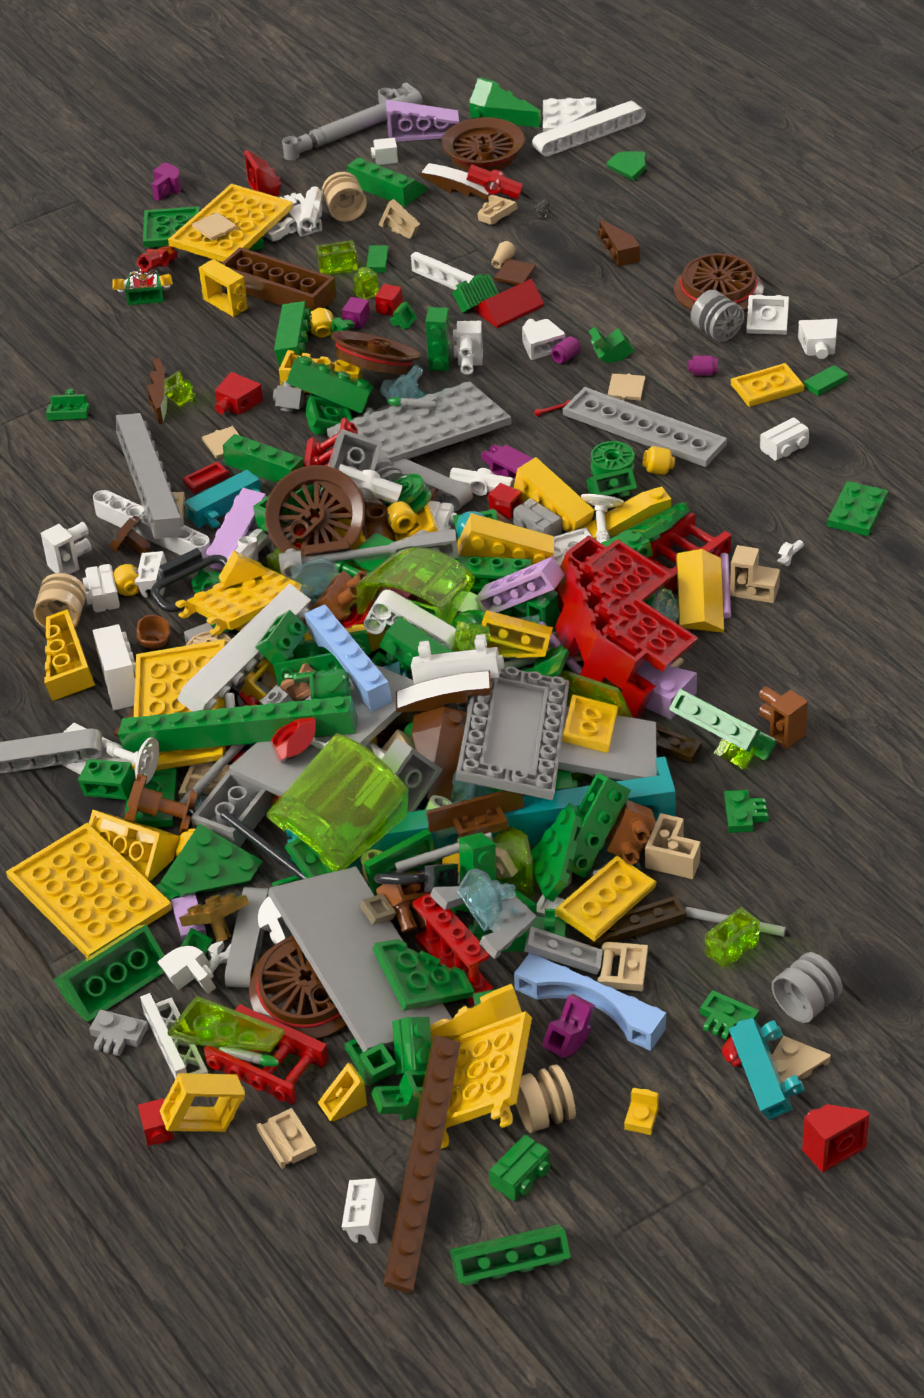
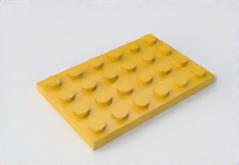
M230 184L168 239L169 246L223 262L239 247L248 250L293 209V202ZM216 212L237 225V229L214 240H210L192 227V224L202 220L203 217H208Z
M225 639L136 654L134 717L192 712L177 700L183 686L227 645ZM219 697L213 709L226 708L225 697L223 699ZM225 746L159 752L156 770L218 761L221 757H224Z
M88 823L6 871L7 878L86 957L94 954L136 926L149 925L172 910L171 902Z

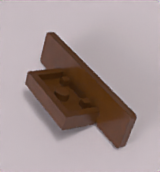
M503 790L428 810L426 812L428 829L432 833L454 827L459 838L481 832L483 834L489 832L496 833L508 829V821L504 813L524 808L523 794Z

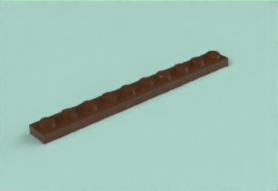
M438 1035L434 1036L431 1043L383 1284L385 1287L409 1294L414 1289L461 1044Z

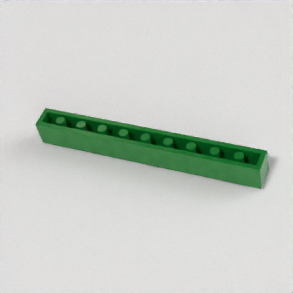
M338 696L325 699L122 718L118 736L123 749L130 752H139L142 744L150 737L158 741L159 752L270 742L279 728L297 719L311 717L315 718L316 723L314 737L354 734L358 716L352 696Z

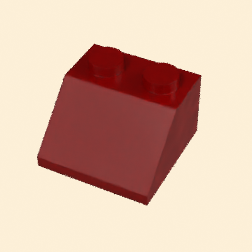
M248 150L244 151L247 179L252 190L272 196L280 195L281 181L279 177H276L274 169L270 168L267 161Z
M828 1104L820 1109L810 1111L804 1119L802 1150L822 1173L867 1147L870 1114L866 1110Z

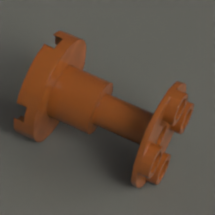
M137 774V781L134 782L127 806L129 810L125 814V820L134 823L138 811L157 816V813L161 812L183 818L179 835L186 832L191 822V816H188L189 810L194 811L198 793L191 789L187 804L162 798L163 793L145 788L147 776Z

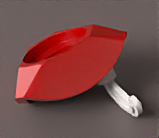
M314 717L297 719L279 728L271 738L272 748L280 763L286 761V758L299 755L310 744L325 751H331L334 746L329 741L324 743L315 740L316 723Z

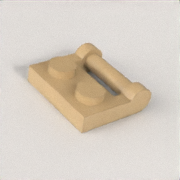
M616 942L602 944L603 961L601 975L598 977L597 982L614 989L643 991L648 945ZM621 955L618 977L611 976L613 957Z

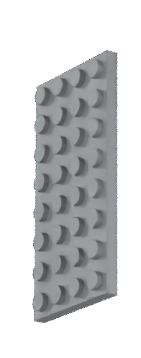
M464 382L458 386L445 388L443 391L427 394L425 397L419 398L435 401L438 404L436 407L391 406L388 409L376 411L370 415L358 417L350 421L356 425L358 435L381 442L382 446L379 455H383L391 462L404 458L409 459L510 425L511 416L471 382ZM341 423L327 428L329 438L340 432Z

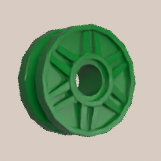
M607 441L595 446L591 451L592 475H602L632 467L634 474L635 453L633 449L619 441Z
M416 473L407 474L393 481L396 484L402 485L397 502L407 503L414 513L419 512L429 502L431 492L428 486L425 485L421 475ZM384 500L385 504H386L388 507H389L391 504H393V503H391V502H388V501H385V500Z

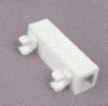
M485 634L476 635L474 640L476 650L431 655L429 641L419 642L420 646H418L419 656L413 657L411 663L414 684L440 677L481 671H490L491 678H499L501 669H504L503 655L498 654V647L487 648Z

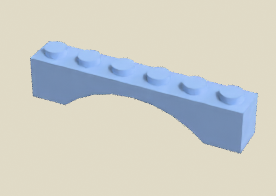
M322 605L304 613L307 627L309 628V635L319 647L326 648L336 657L344 670L349 674L350 680L360 699L368 709L373 712L392 703L387 679L327 606Z
M529 953L514 973L515 990L537 1000L546 998L567 999L568 995L575 994L594 1004L597 1009L611 1017L622 1029L628 1041L650 1051L666 1030V1012L658 1007L643 1003L633 996L625 995L610 986L598 983L588 976L580 975L546 958Z

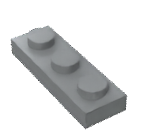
M530 926L527 932L524 951L597 975L601 967L603 950Z

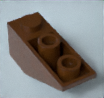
M600 220V228L597 229L598 237L603 241L605 249L610 252L611 259L615 260L618 267L640 262V245L635 237Z

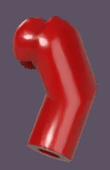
M731 1036L723 1045L722 1054L728 1063L731 1062L734 1067H738L742 1062Z

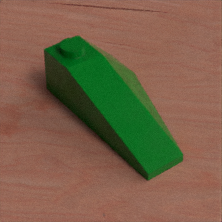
M482 77L478 78L469 102L470 118H498L518 126H541L540 109L524 99L519 100L514 97L513 92L509 90L506 92L499 87L500 84Z

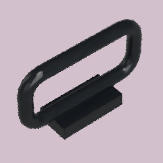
M195 548L160 565L161 580L154 583L151 588L153 600L159 608L169 613L185 609V606L179 608L175 603H167L159 593L160 590L212 564L219 563L224 567L227 563V558L222 555H211L203 559L200 550ZM211 585L199 592L208 591L212 589L214 585ZM193 594V595H191V596H189V597H187V598H185V599H183V600L187 601L188 599L193 598L195 594Z
M458 863L429 865L420 869L377 873L374 876V880L379 884L394 885L425 883V892H432V889L435 887L458 886Z

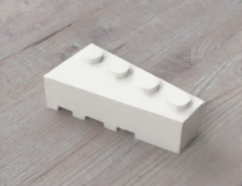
M119 624L93 630L95 645L113 710L134 706L136 662L134 661L126 632H121Z

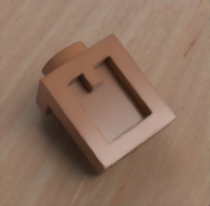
M308 663L302 665L299 673L315 670ZM286 679L280 685V688L294 701H300L311 695L310 682L295 683L293 679Z

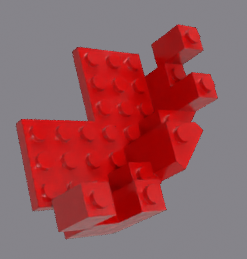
M588 535L566 552L560 568L565 575L553 591L558 593V609H561L562 612L555 628L561 645L569 651L568 657H575L581 652L584 666L575 685L585 693L595 697L606 687L608 681H611L613 685L623 689L616 703V706H618L617 712L637 719L643 714L656 687L637 674L643 660L664 672L695 645L698 637L645 603L647 599L670 581L672 574L618 539L606 547Z

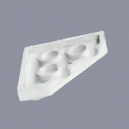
M551 98L543 100V132L582 119L588 115L596 114V98H567L559 100Z

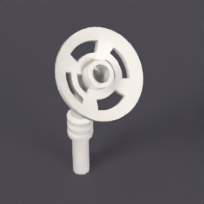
M582 494L581 499L595 506L597 541L601 543L609 540L610 536L606 530L605 512H607L608 508L623 505L624 501L605 495Z
M150 737L146 739L139 752L136 751L135 753L123 749V746L116 742L111 743L106 739L102 740V748L110 756L125 759L135 765L136 778L137 774H144L147 776L146 784L151 780L159 758V744L155 738Z

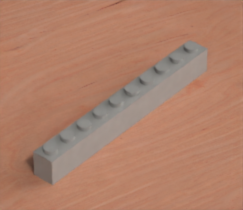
M140 413L116 415V434L154 539L180 536V528L184 526L182 514L179 515L178 503L175 504V495L171 493L170 482H167L166 472H163L162 461H159L158 451H155V443L151 441L150 430L147 431V422L143 421Z

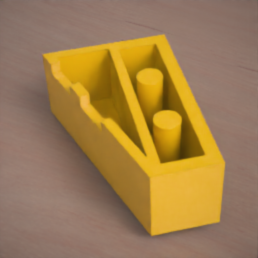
M486 610L479 635L485 634L487 648L498 647V654L503 655V658L545 657L553 627Z

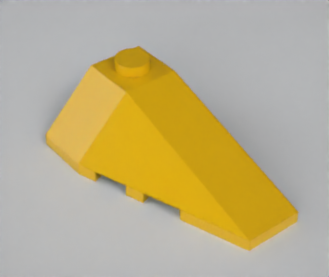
M663 487L654 488L630 498L623 505L605 513L606 530L609 536L618 535L626 529L670 508V496ZM595 519L585 525L584 528L586 527L591 536L597 540V520Z
M92 810L89 825L148 881L156 877L174 859L180 836L137 822H129L123 818L97 810Z
M509 984L480 998L482 1003L473 1008L464 1006L458 1010L459 1012L450 1021L445 1018L430 1026L431 1039L435 1035L453 1039L522 1013L513 985Z

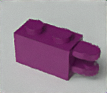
M493 444L490 447V452L486 450L481 454L482 460L490 465V471L494 475L513 479L516 478L519 467L534 459L508 445L501 447Z

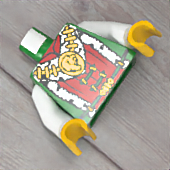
M155 269L132 271L125 281L124 279H113V290L126 295L128 305L164 302L163 291H168L170 286L173 285L171 274L159 276Z

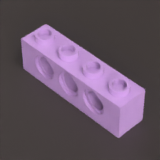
M550 557L486 584L475 600L483 612L488 610L497 613L554 590L565 574L555 559Z

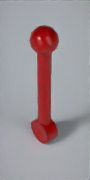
M571 400L546 409H536L534 414L539 417L543 413L564 408Z

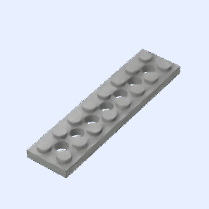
M584 387L563 408V415L649 447L668 448L671 450L672 455L703 467H707L727 445V438L587 387Z

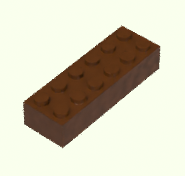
M241 247L221 263L244 276L247 295L282 306V304L305 301L307 308H310L312 312L317 308H325L337 297L335 277Z

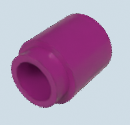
M569 336L553 347L551 351L552 358L557 363H566L580 353V343L574 337Z
M712 355L692 356V360H688V372H692V376H712V374H717V357L712 358Z

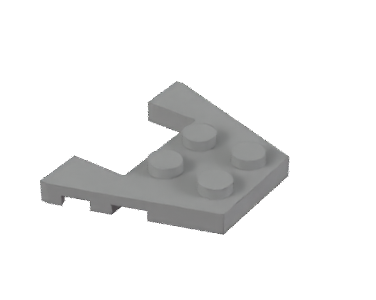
M504 885L435 887L430 895L444 910L465 904L493 931V933L482 936L480 945L494 959L498 958L502 950L507 949L516 937L519 938L530 928L536 919V915Z

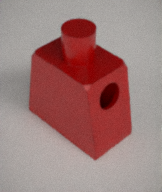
M233 372L229 373L215 391L217 401L215 410L219 414L230 411L241 415L263 401L260 383Z

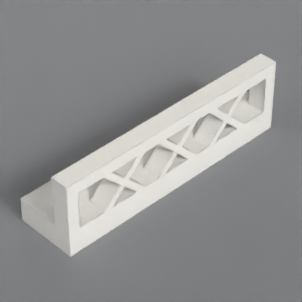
M414 252L411 255L413 272L456 290L457 284L465 280L467 283L473 281L472 278L474 276L418 252Z
M150 993L141 996L144 1015L174 1078L176 1079L179 1073H187L186 1066L188 1063L196 1065L200 1069L192 1073L208 1074L206 1066L172 997L154 1003ZM170 1008L172 1011L168 1019L161 1017L159 1012ZM170 1026L180 1029L177 1037L169 1034L168 1029ZM178 1045L189 1047L186 1055L179 1054L177 1050Z

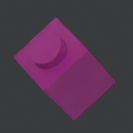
M350 297L342 309L343 320H351L354 323L352 328L362 329L370 317L369 300Z

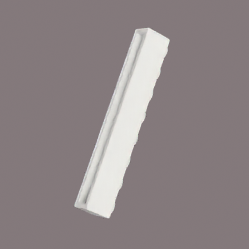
M289 583L183 686L177 700L192 712L212 710L217 703L216 700L219 697L223 699L225 694L230 691V686L232 684L237 685L244 677L243 673L246 670L250 672L256 666L258 658H264L255 646L279 615L291 610L302 621L305 618L304 613L309 612L307 607L311 599Z

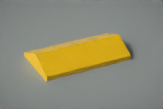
M703 549L678 553L679 626L685 629L723 633L721 558Z

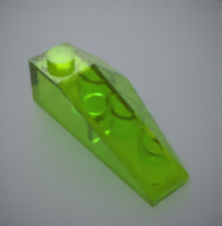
M196 996L167 1031V1034L188 1044L271 1052L285 1034V1031L279 1027Z

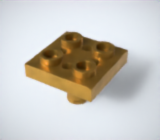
M235 893L227 894L221 898L220 895H215L206 899V904L194 905L187 909L188 913L179 917L182 927L211 923L216 941L220 942L232 937L225 916L249 905V901L246 895L236 896Z

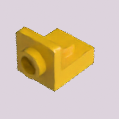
M632 1088L631 1103L624 1123L625 1130L651 1135L659 1110L658 1093L648 1089Z

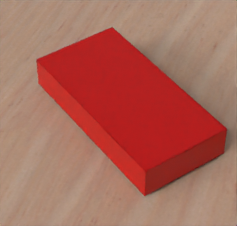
M217 461L183 477V484L195 494L229 478V471Z

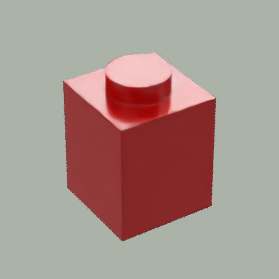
M383 284L375 295L376 313L394 316V311L403 303L402 287Z
M499 483L488 494L489 509L493 508L502 516L511 519L514 508L522 504V491Z
M164 1098L138 1105L147 1146L162 1144L174 1139L173 1132L167 1131L160 1113V1109L165 1101Z

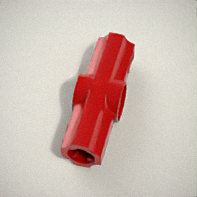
M471 165L466 177L467 181L483 186L490 194L501 193L517 200L523 188V184L506 178L499 170L490 172Z
M169 245L158 249H148L146 253L141 254L137 259V266L140 267L141 271L167 267L169 263H172L177 258V251Z

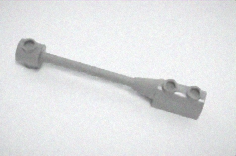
M442 527L437 532L428 533L425 530H420L415 535L390 543V545L303 557L302 551L290 548L285 553H279V563L282 575L289 579H296L301 573H304V566L385 554L413 556L414 563L420 564L459 558L455 529L450 530L448 527Z

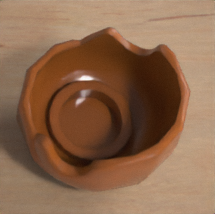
M147 615L138 621L136 631L138 642L144 648L152 650L164 647L170 638L169 622L157 615Z

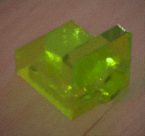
M722 738L714 753L745 769L756 749L752 747L750 752Z

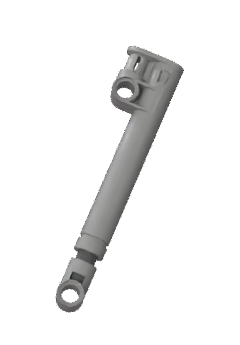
M408 83L402 84V87L398 89L382 88L378 91V105L309 132V135L285 137L282 140L284 158L286 160H296L300 157V153L312 149L313 146L318 148L386 121V100L423 105L422 97Z

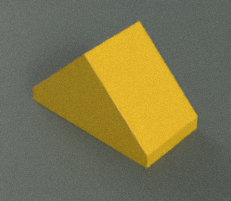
M234 550L220 573L219 580L223 587L227 588L266 575V570L261 563Z
M347 1063L318 1101V1104L330 1121L334 1122L367 1106L365 1083L350 1063Z

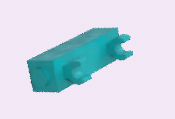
M245 470L184 501L186 516L198 528L208 523L214 529L220 526L217 518L230 512L234 499L239 495L242 488L261 492V481L258 476Z
M753 1017L739 1021L735 1026L729 1028L760 1111L768 1120H771L793 1110L789 1096L800 1094L805 1091V1088L797 1075H793L782 1082L767 1044L768 1041L777 1040L783 1036L780 1026H777L776 1021L773 1020L761 1028Z

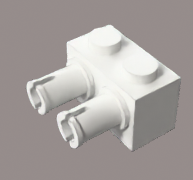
M457 321V329H453V341H457V346H454V358H458V366H461V372L468 375L473 372V365H482L481 321Z
M84 522L68 530L58 524L41 532L47 565L55 573L71 574L79 570L77 557L92 551V546L86 538L74 544L75 540L89 534Z

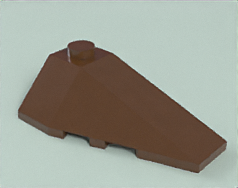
M440 707L414 714L411 739L412 743L415 744L416 751L443 769L426 793V801H429L430 797L435 795L445 797L450 801L452 800L467 712Z

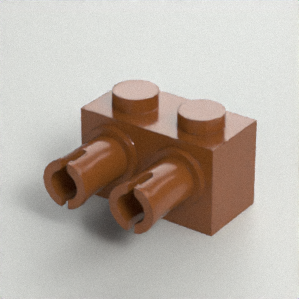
M343 570L330 581L313 608L326 605L336 619L343 622L351 614L349 609L359 602L363 586L369 582L368 574L364 571H359L352 578Z
M765 686L760 691L759 699L766 703L760 707L758 715L770 722L769 736L776 739L778 744L788 749L806 735L808 701L792 690H789L784 695H780L769 686Z
M628 800L620 810L616 824L610 829L605 839L606 850L623 857L627 864L637 863L638 860L636 858L639 859V854L642 852L645 843L649 840L647 837L650 838V833L655 827L656 821L652 810Z
M425 883L414 885L383 884L376 889L377 894H384L395 910L402 933L410 932L418 927L411 909L415 910L421 930L426 929V920L413 907L414 900L429 893L425 892Z

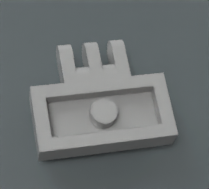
M99 1010L89 1028L90 1035L98 1037L94 1044V1050L101 1051L103 1048L104 1053L110 1054L113 1049V1055L120 1056L125 1045L139 1046L148 1030V1023L144 1020Z

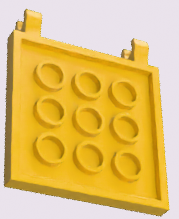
M264 567L266 575L227 588L218 583L208 591L196 593L193 598L187 601H177L175 605L179 608L185 606V610L178 614L181 618H188L191 614L198 612L208 618L206 621L210 625L216 623V627L211 629L210 633L219 635L226 629L233 630L250 622L289 583L304 595H307V591L304 585Z
M526 1011L451 1039L461 1044L440 1149L447 1147L449 1144L446 1128L491 1113L493 1120L501 1118L500 1127L502 1128L512 1124L513 1116L510 1106L517 1103L532 1017Z

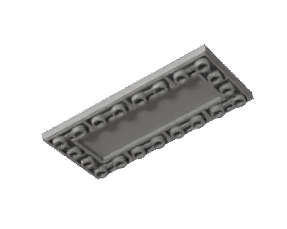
M375 665L389 683L392 703L371 712L360 699L349 678L351 684L350 696H352L358 716L354 734L315 737V740L324 743L331 742L334 748L331 751H325L310 744L302 753L286 758V761L282 763L277 759L271 741L258 742L229 767L230 773L297 805H301L402 713L396 712V691L414 685V681Z
M504 667V669H501L499 678H491V695H475L470 697L455 780L553 800L569 681L558 676L549 677L538 672L520 671L515 667Z
M468 696L467 713L471 696ZM566 706L563 731L569 711V706ZM617 715L608 753L561 742L558 769L571 771V773L588 774L592 777H595L598 772L615 781L657 776L655 766L656 722Z
M357 867L269 889V897L363 1052L380 1043H383L385 1048L394 1045L392 1021L406 1017H430L431 1026L441 1019L447 1018L449 1021L452 1020L443 1003L403 1011L372 950L374 944L395 939L403 940L390 920L372 925L360 908L362 900L373 897L374 894Z

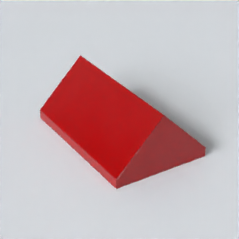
M529 279L484 300L474 307V311L493 326L499 328L544 307V302L533 280Z

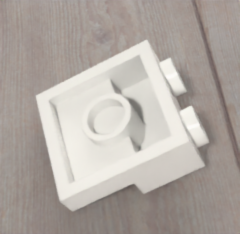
M749 295L747 333L787 335L789 297L781 295Z

